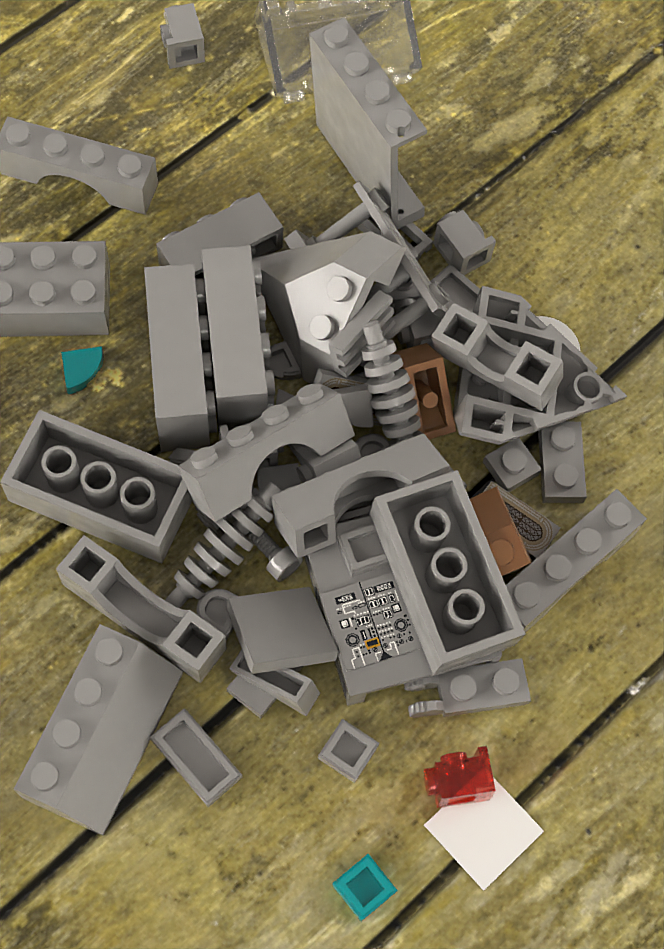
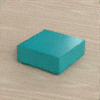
M369 853L332 883L333 887L360 922L398 891Z

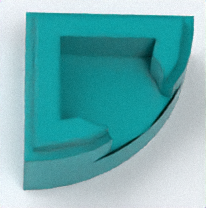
M102 346L61 352L67 393L73 394L86 388L87 384L101 370L104 360Z

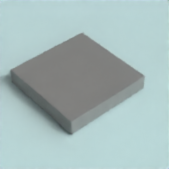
M310 587L228 598L226 609L251 674L336 661L338 649Z

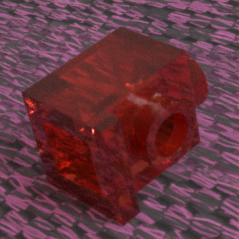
M487 746L478 747L474 756L467 758L466 752L443 755L440 757L441 762H435L432 768L424 769L426 792L428 796L435 795L437 808L489 801L496 791Z

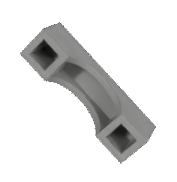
M8 116L0 131V173L2 175L37 184L41 178L48 175L70 177L95 189L105 198L109 205L146 215L158 186L155 157Z
M317 382L316 384L302 387L296 396L286 402L267 408L261 417L251 423L232 429L224 439L214 445L195 451L190 459L180 464L178 468L196 509L216 522L252 500V484L256 471L263 460L274 450L288 444H300L319 456H323L354 437L355 434L341 394Z
M422 433L272 495L275 526L297 559L336 543L337 523L340 517L352 506L449 473L450 465L426 435Z
M618 489L613 491L506 584L525 633L543 618L584 576L603 561H607L632 539L647 520Z
M83 535L56 568L62 585L199 683L203 681L227 649L225 634L191 610L175 607L154 594L139 582L123 566L119 559L85 535Z

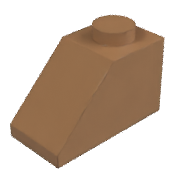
M427 343L392 353L400 355L404 363L400 369L407 370L410 381L407 384H412L416 392L413 399L417 400L418 412L415 415L420 417L421 427L417 431L424 433L429 440L456 432L443 356Z
M496 486L470 498L502 577L531 564L532 559L498 487Z

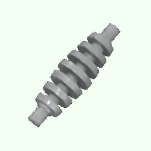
M373 321L362 326L367 344L361 349L362 359L369 361L364 365L365 376L372 377L367 381L368 391L373 394L370 400L373 409H378L375 415L379 423L384 424L382 430L385 436L392 438L389 441L391 447L402 440L422 434L421 431H417L421 427L420 417L415 415L418 412L417 400L413 399L416 395L414 386L407 384L410 381L407 370L400 369L404 364L400 355L392 354L397 350L393 340H386L383 337L379 321Z
M270 481L259 495L252 496V500L246 503L248 507L245 510L239 507L231 512L236 518L234 523L225 517L216 521V524L225 532L222 536L210 527L204 532L203 535L213 546L209 548L202 542H197L193 549L202 559L197 561L188 555L184 565L190 572L186 574L181 570L177 571L174 579L177 581V587L165 599L166 602L181 608L189 598L195 597L199 600L206 593L201 587L202 583L210 588L219 583L218 579L212 574L214 570L224 577L232 572V569L223 561L226 557L236 565H239L244 560V557L235 546L239 544L250 552L254 543L246 534L251 531L254 535L260 537L264 529L257 523L258 520L263 518L266 522L270 523L274 517L270 512L272 509V495L282 492L274 483Z

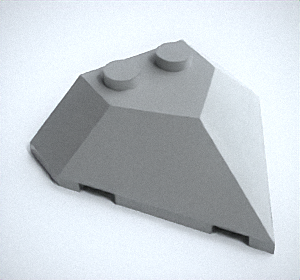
M369 231L252 258V261L260 260L262 274L261 293L284 341L287 342L301 370V376L304 381L313 384L318 368L333 371L328 344L362 309L374 281L390 286L406 251L405 247Z
M486 286L481 287L473 313L488 320L491 329L505 341L518 347H522L525 341L563 360V379L543 411H540L459 366L453 407V416L459 435L500 445L624 400L627 395L616 385L612 388L595 372L598 368L552 324L546 326L529 310L532 306L522 296Z

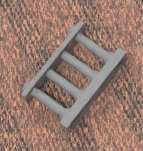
M360 181L355 183L353 187L363 202L318 237L312 235L309 238L296 229L284 238L290 249L344 237L372 216L382 232L380 236L405 247L406 251L401 259L402 264L397 268L390 286L379 282L374 284L364 305L378 290L389 294L410 278L422 295L392 317L395 319V325L384 338L386 340L393 338L430 310L442 319L448 311L445 306L450 301L447 294L436 281L431 284L385 210L390 206L376 187L370 190ZM362 360L360 365L364 367L369 361Z

